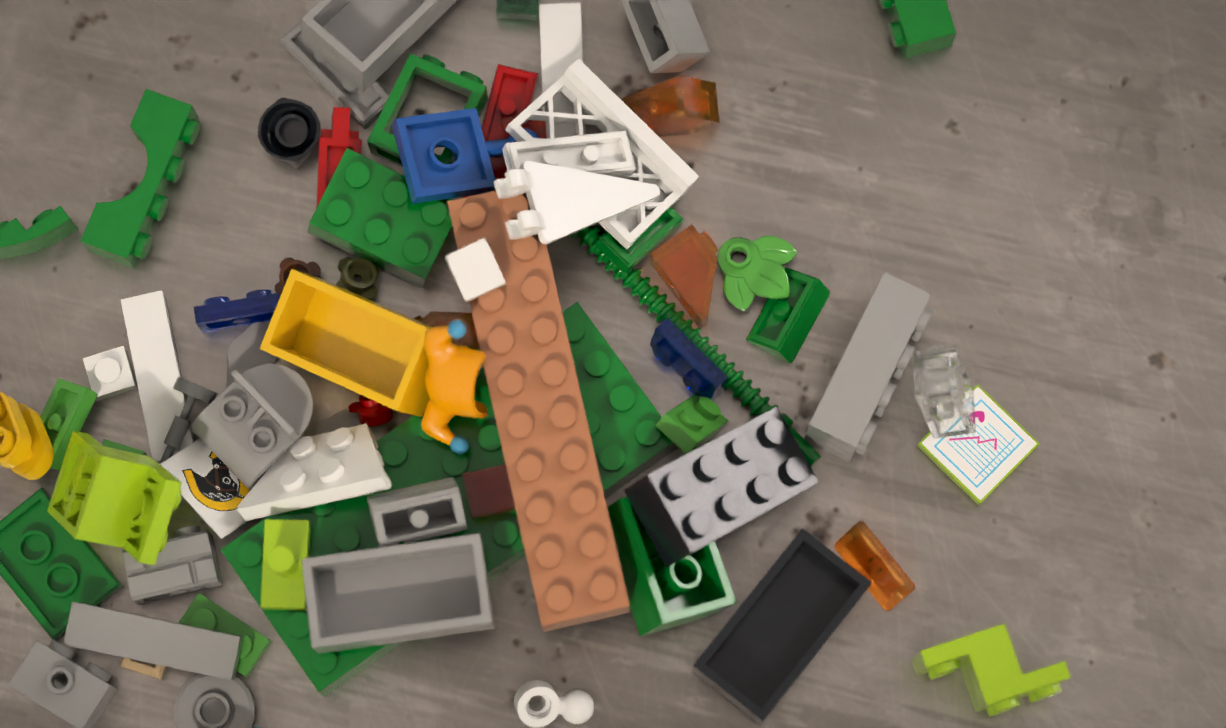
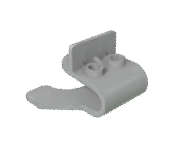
M262 322L251 324L230 343L227 358L226 389L197 416L191 426V430L249 490L255 486L271 465L299 438L335 431L342 427L348 428L361 425L359 418L354 413H350L348 409H342L325 420L311 421L314 408L313 397L306 381L293 369L275 364L279 357L259 349L268 329V325Z

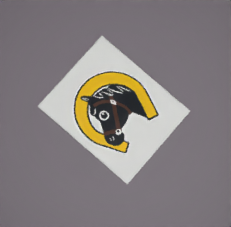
M200 438L160 464L182 482L180 487L181 496L221 539L247 522L238 512L237 507L250 490Z

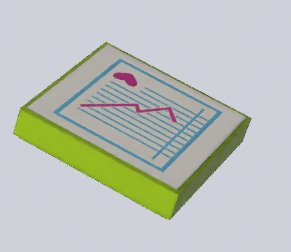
M977 384L918 443L917 447L979 506L1040 443Z

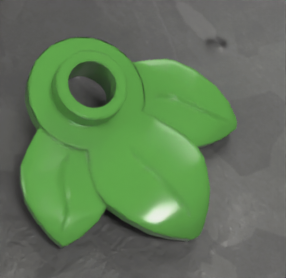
M763 236L754 241L742 237L727 240L719 249L718 265L725 274L723 291L728 301L739 310L746 311L753 302L755 295L768 299L788 298L790 294L789 280L782 266L795 258L797 255L796 249L786 240L776 236ZM741 251L746 254L747 258L741 263H736L731 259V255L734 252Z

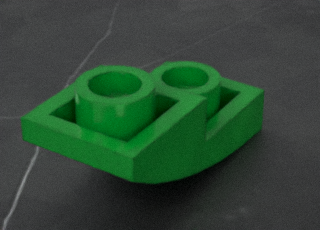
M61 206L55 210L48 209L40 213L32 221L33 226L27 230L17 218L10 222L3 221L0 223V259L19 257L39 251L66 238L77 231L78 228Z

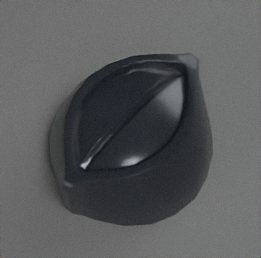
M284 97L278 99L265 110L258 124V138L266 152L292 165L296 169H299L318 144L321 133L318 116L310 106Z

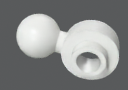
M532 680L523 684L517 690L514 697V707L523 723L531 727H543L554 721L558 714H561L566 721L572 724L587 722L593 715L594 701L590 694L580 689L570 690L563 697H559L549 683L542 680ZM542 696L538 704H529L532 697Z

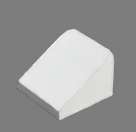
M486 238L445 257L465 302H469L506 284Z

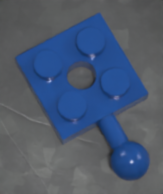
M476 108L395 118L392 124L412 204L494 191L495 176L490 158L504 156L502 151L504 145L517 142L511 135L508 139L485 141ZM523 128L533 138H539L538 134L532 129ZM438 147L449 149L454 155L455 162L451 164L441 163L435 157L434 149Z

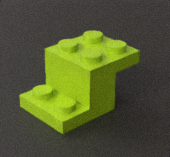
M73 430L47 512L75 539L124 548L139 563L155 566L158 554L164 550L167 543V527L172 511H175L180 504V487L182 482L150 456L104 447L90 434Z
M1005 623L921 650L911 660L916 675L920 676L928 673L930 680L952 674L956 669L960 668L975 713L987 709L989 717L1014 709V707L1020 705L1019 698L1025 696L1029 697L1030 703L1055 696L1056 693L1062 691L1060 684L1071 678L1066 661L1023 674Z

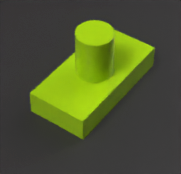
M265 519L261 589L262 609L307 610L302 559L309 558L311 522L309 520Z

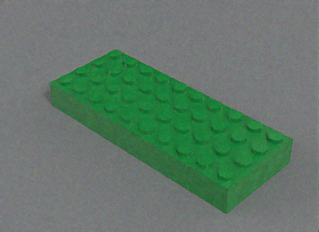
M576 302L564 310L562 314L606 499L677 449V445L655 426L662 418L580 304ZM484 367L479 369L477 374L474 399L487 407V416L484 418H470L455 415L448 422V426L455 436H463L469 441V449L466 453L456 454L449 445L427 435L421 427L423 416L413 415L377 440V450L385 464L383 466L384 471L392 484L390 489L270 515L265 519L309 520L311 522L309 558L379 548L374 534L367 496L453 477L459 488L467 529L410 543L480 534L483 540L489 582L523 558L526 553ZM265 519L220 549L260 608ZM400 541V542H399V545L410 544V543H404L403 541ZM261 608L312 684L324 697L402 643L397 642L318 654L312 648L308 609L264 610Z

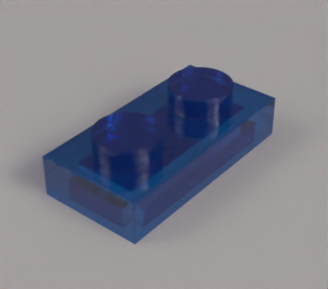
M262 289L248 292L246 298L230 301L229 297L224 296L209 298L204 301V305L194 307L195 321L202 333L251 325L256 322H270L280 295L279 293L272 294L271 290Z
M667 318L655 329L649 344L655 357L667 367L672 366L683 377V383L691 393L696 396L707 397L713 401L722 392L728 377Z

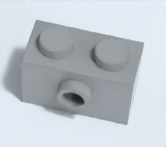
M621 0L650 73L684 72L711 53L689 0Z
M54 639L49 646L36 640L8 683V686L76 728H94L118 690L108 683L112 675L90 661L86 668L73 662L71 659L75 652Z

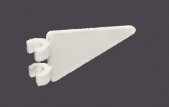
M525 161L520 165L519 169L508 170L505 173L506 179L494 181L498 198H510L526 193L531 210L519 212L517 220L505 222L509 239H521L538 234L539 240L543 244H549L648 202L660 195V188L655 184L533 161Z

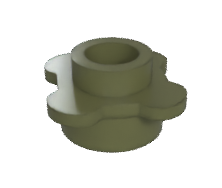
M345 257L341 259L338 263V270L341 272L340 280L336 285L372 300L377 294V288L374 286V283L379 274V267L362 257L352 259ZM359 276L361 278V281L356 282L354 280V277Z

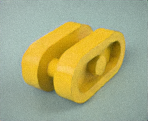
M0 391V466L11 468L14 473L27 480H37L47 473L54 459V449L45 426L37 411L25 404L17 403L14 398Z

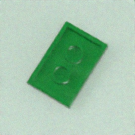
M41 487L0 520V576L50 638L59 641L65 636L72 602L101 606L124 586L87 541L75 539L47 512L51 496Z

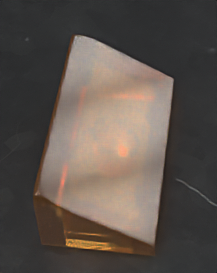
M860 520L836 542L834 547L844 561L872 582L868 591L885 611H891L916 589V585L864 521Z

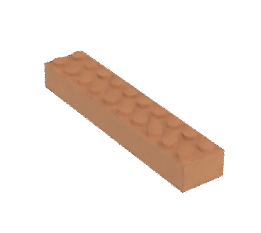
M496 191L447 201L458 250L486 238L506 282L505 285L469 302L480 351L485 352L486 355L483 365L543 632L629 613L630 605L547 245L541 243L538 234L521 239H509L505 224L508 220H517L519 212L531 210L527 195L524 193L500 199Z

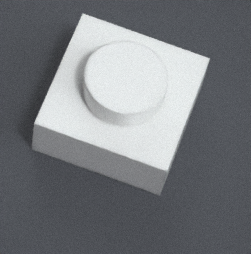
M124 346L83 358L91 390L98 394L95 399L96 401L138 389L128 352Z

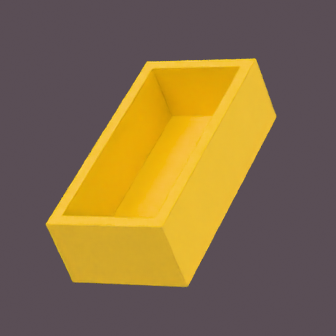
M291 269L259 349L399 412L422 417L429 401L425 387V374L429 364L424 348V336L426 330L432 328L431 326L321 278Z

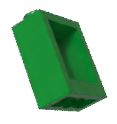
M410 53L367 140L370 153L402 167L395 136L390 134L389 131L417 75L469 97L464 109L476 108L479 118L488 101L487 87L482 85L483 81L472 73L461 71L460 74L446 69V65L433 56L424 54L420 58ZM444 148L441 156L435 154V157L441 163L451 164L455 162L453 153L447 148Z

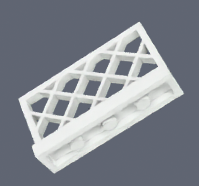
M579 58L567 68L564 75L512 120L505 129L517 142L542 139L533 138L521 127L528 120L546 121L547 139L555 138L554 122L573 123L575 125V136L583 135V124L596 125L603 133L626 130L636 170L632 175L618 176V178L656 184L668 195L663 202H645L629 209L637 211V226L631 232L617 221V215L600 221L626 249L663 213L682 198L699 178ZM561 91L573 103L574 114L553 112V97ZM545 105V111H539ZM645 211H652V212L645 218Z

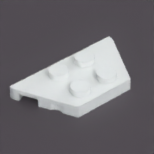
M361 424L348 428L342 427L335 431L299 438L271 465L239 503L237 510L244 520L248 521L388 490L392 484L384 471L383 466L385 464L383 458L377 450V441L368 425Z

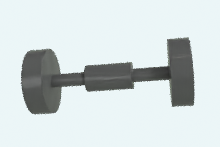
M177 377L173 389L187 394L188 398L180 416L175 415L163 442L167 446L159 464L170 458L175 448L180 449L191 424V421H188V417L196 399L210 404L218 393Z

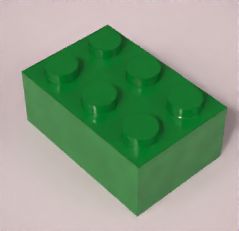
M347 148L309 222L308 233L354 256L365 258L372 262L373 265L422 288L452 228L447 201L452 199L412 204L405 176Z
M620 498L607 507L630 609L640 637L713 616L737 603L715 541L666 568L628 498Z

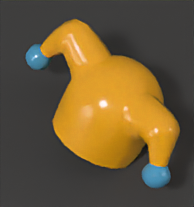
M454 320L448 326H435L425 332L424 348L429 364L425 374V387L429 401L423 415L421 427L427 435L449 445L454 453L460 455L468 451L469 441L463 436H455L450 430L448 422L455 415L470 418H484L487 416V407L474 399L477 374L486 359V355L483 351L470 349L463 345L456 346L452 343L451 338L459 339L464 337L466 333L465 324L460 320Z

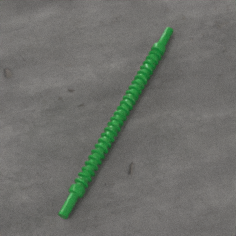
M589 226L571 234L572 238H581L580 246H589V255L597 254V263H606V272L614 271L613 278L614 280L621 279L623 281L622 288H631L630 296H638L640 298L639 305H648L647 313H655L657 315L656 322L663 321L665 323L664 330L669 331L671 329L674 332L673 339L680 338L682 340V348L688 346L691 349L690 356L697 355L700 358L698 360L699 365L705 363L708 366V374L714 372L717 375L715 377L716 382L723 381L725 383V391L731 389L734 392L732 395L733 399L740 398L742 400V408L748 406L751 409L750 416H760L775 407L778 408V405H769L770 398L768 396L764 398L760 396L761 388L753 389L751 387L752 379H743L744 372L742 370L738 372L734 370L735 362L727 363L725 360L727 355L725 353L721 355L717 353L718 345L710 346L708 343L710 338L708 336L704 338L700 336L701 328L693 329L691 326L693 321L691 319L687 321L683 319L684 311L676 312L674 309L676 304L674 302L670 304L666 302L667 294L659 295V287L657 285L653 287L649 285L650 277H641L642 270L640 268L636 270L632 268L624 274L595 246L601 237L598 226L594 228ZM781 413L810 467H812L822 456L792 427L793 420L786 413Z

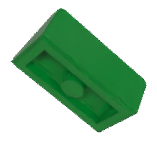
M785 267L789 280V297L784 299H768L746 340L779 359L792 363L830 295V290L820 279Z

